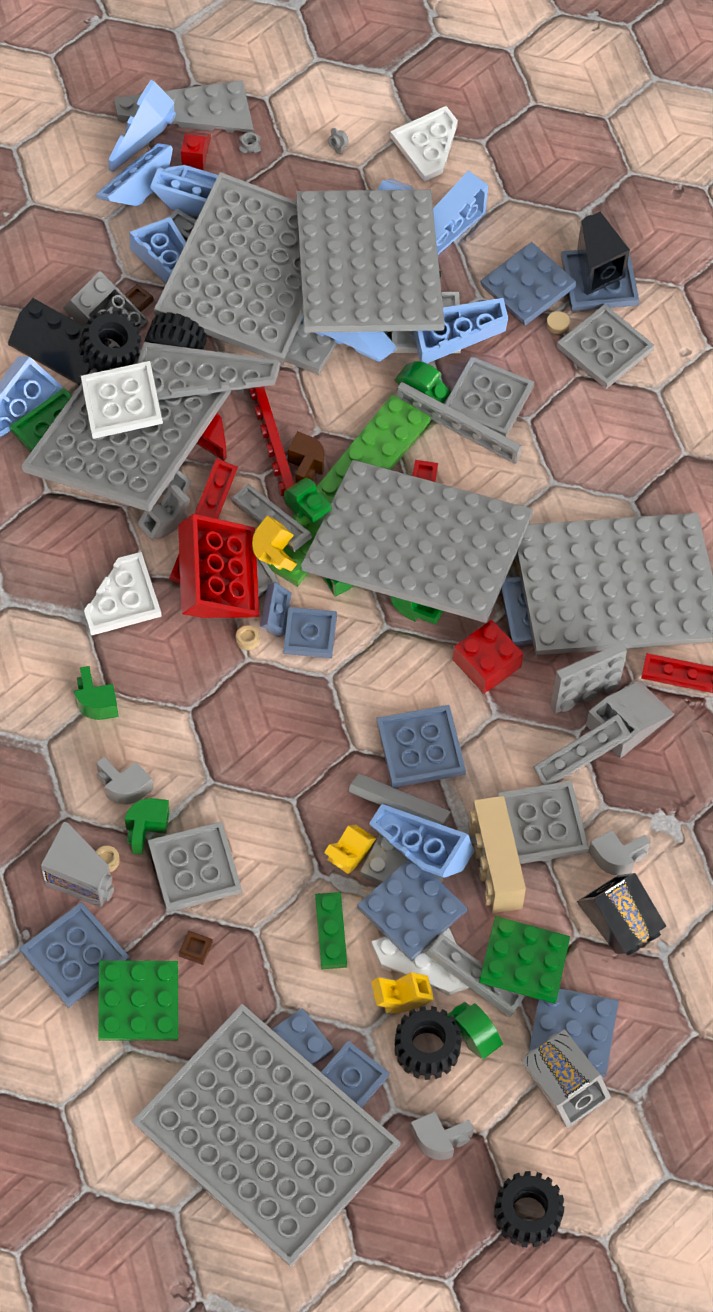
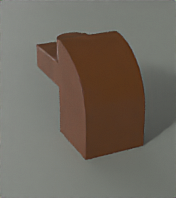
M298 431L288 448V462L299 466L295 474L296 483L303 478H309L313 481L316 473L323 475L324 472L323 446L314 437Z

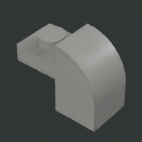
M177 484L171 485L160 504H155L150 512L144 511L138 525L152 540L165 537L178 529V524L188 517L184 512L191 500Z
M105 757L96 763L97 777L105 785L106 797L115 803H135L153 790L152 778L137 762L133 763L121 774Z
M611 830L591 841L589 853L596 864L606 873L616 876L632 873L634 863L641 861L647 856L651 842L646 835H643L623 846L614 831Z
M436 1112L414 1120L410 1125V1132L418 1148L426 1156L436 1160L453 1158V1146L461 1147L470 1142L474 1130L470 1120L444 1130Z

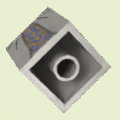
M63 822L41 864L45 885L102 908L105 900L109 901L114 891L109 865L69 823Z
M565 1029L560 1033L550 1036L547 1042L539 1048L530 1050L525 1058L521 1060L528 1074L567 1128L611 1098L602 1076Z

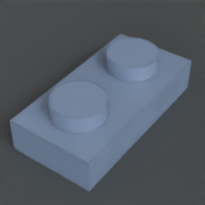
M274 582L268 584L261 627L280 637L285 635L292 593Z

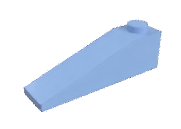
M150 80L137 102L139 107L135 117L130 116L127 122L126 135L122 134L119 137L108 159L109 171L114 172L163 132L166 126L172 124L175 119L174 102L152 80Z
M383 331L315 332L321 336L326 335L335 339V342L340 345L344 343L355 348L356 352L378 362L396 350V346Z
M19 355L0 381V437L10 431L9 426L59 392L63 387L30 357Z
M381 804L369 823L370 827L419 868L443 878L462 872L475 852L468 834Z

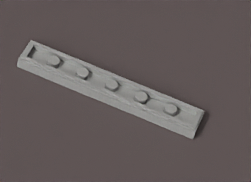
M403 382L397 387V397L431 416V420L514 464L519 461L522 445Z

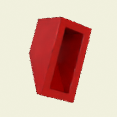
M187 132L184 134L181 148L182 165L204 171L211 134Z
M217 413L196 444L225 461L227 453L222 417Z

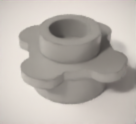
M332 128L328 143L331 148L336 149L338 154L343 153V148L348 146L349 140L344 131Z
M252 132L240 136L239 142H241L239 151L244 154L247 152L259 153L261 151L259 146L260 136Z

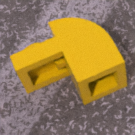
M267 515L254 533L252 541L254 554L259 560L269 565L272 564L279 570L285 568L292 571L297 563L283 549L294 534L280 521Z
M357 824L349 825L338 843L329 844L324 853L329 856L328 861L349 874L367 855L376 837Z
M410 972L396 981L380 977L371 981L377 1006L385 1007L386 1013L394 1014L411 1011L434 1000L428 975Z

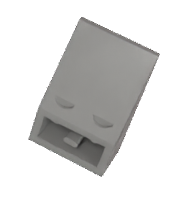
M101 271L63 307L77 323L84 327L91 317L94 318L96 313L102 315L103 311H109L110 314L116 311L120 316L125 314L128 316L127 320H133L135 322L134 327L139 329L148 321ZM106 338V339H108V344H109V345L111 344L112 341L115 342V341L112 340V339Z
M638 681L607 696L588 711L586 726L593 730L619 714L632 737L611 749L619 758H622L674 716V713L641 681Z

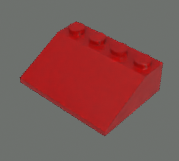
M197 514L190 515L178 524L181 614L200 618H257L260 616L257 557L252 547L255 527Z

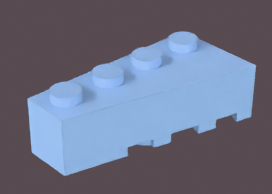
M467 171L433 208L438 255L486 213L488 184L470 171Z
M171 217L129 232L130 249L165 283H167L186 244Z
M499 298L444 307V330L413 331L419 360L429 363L506 331L508 315L504 299Z

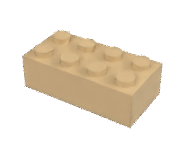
M504 796L474 800L473 810L469 811L470 821H468V830L470 836L475 837V844H473L475 859H480L481 867H478L480 882H485L486 906L490 905L492 914L520 910L523 908L526 887Z

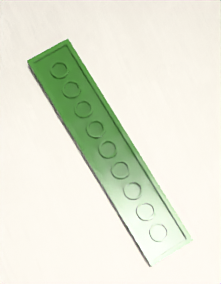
M391 395L316 487L317 491L331 504L352 460L392 470L430 423L431 416ZM296 514L292 516L295 521L311 533L312 538L295 552L287 546L283 549L297 563L292 571L285 568L279 570L274 565L268 564L272 572L297 587L308 575V572L302 571L301 564L325 515L314 523L306 515L302 518H299Z

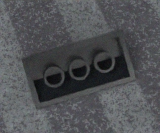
M32 298L19 313L8 340V345L79 386L82 383L81 376L87 375L91 371L88 367L89 363H84L82 360L83 355L79 353V341L84 326ZM101 338L100 341L108 347V339Z

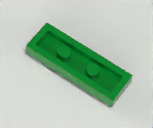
M341 892L315 894L321 970L347 968Z

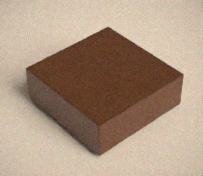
M138 284L124 294L140 312L154 301L153 296Z
M188 931L179 951V957L203 965L213 939Z

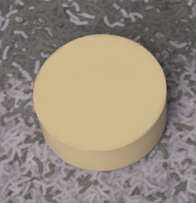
M552 312L547 318V329L553 334H563L569 329L570 319L564 312Z
M244 625L237 630L236 644L239 648L249 651L259 645L260 633L256 627Z
M102 846L96 850V853L109 865L110 872L119 866V853L114 847Z

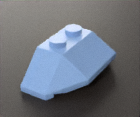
M159 143L155 145L153 149L143 154L107 183L96 194L97 198L132 206H139L144 203L145 198L154 193L150 187L157 169H166L170 166L173 150L171 145Z
M186 165L173 166L166 169L159 168L155 173L150 188L170 209H179L188 215L199 217L218 175Z

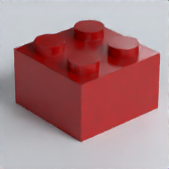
M490 620L454 646L453 661L484 694L522 667L523 652L493 620Z

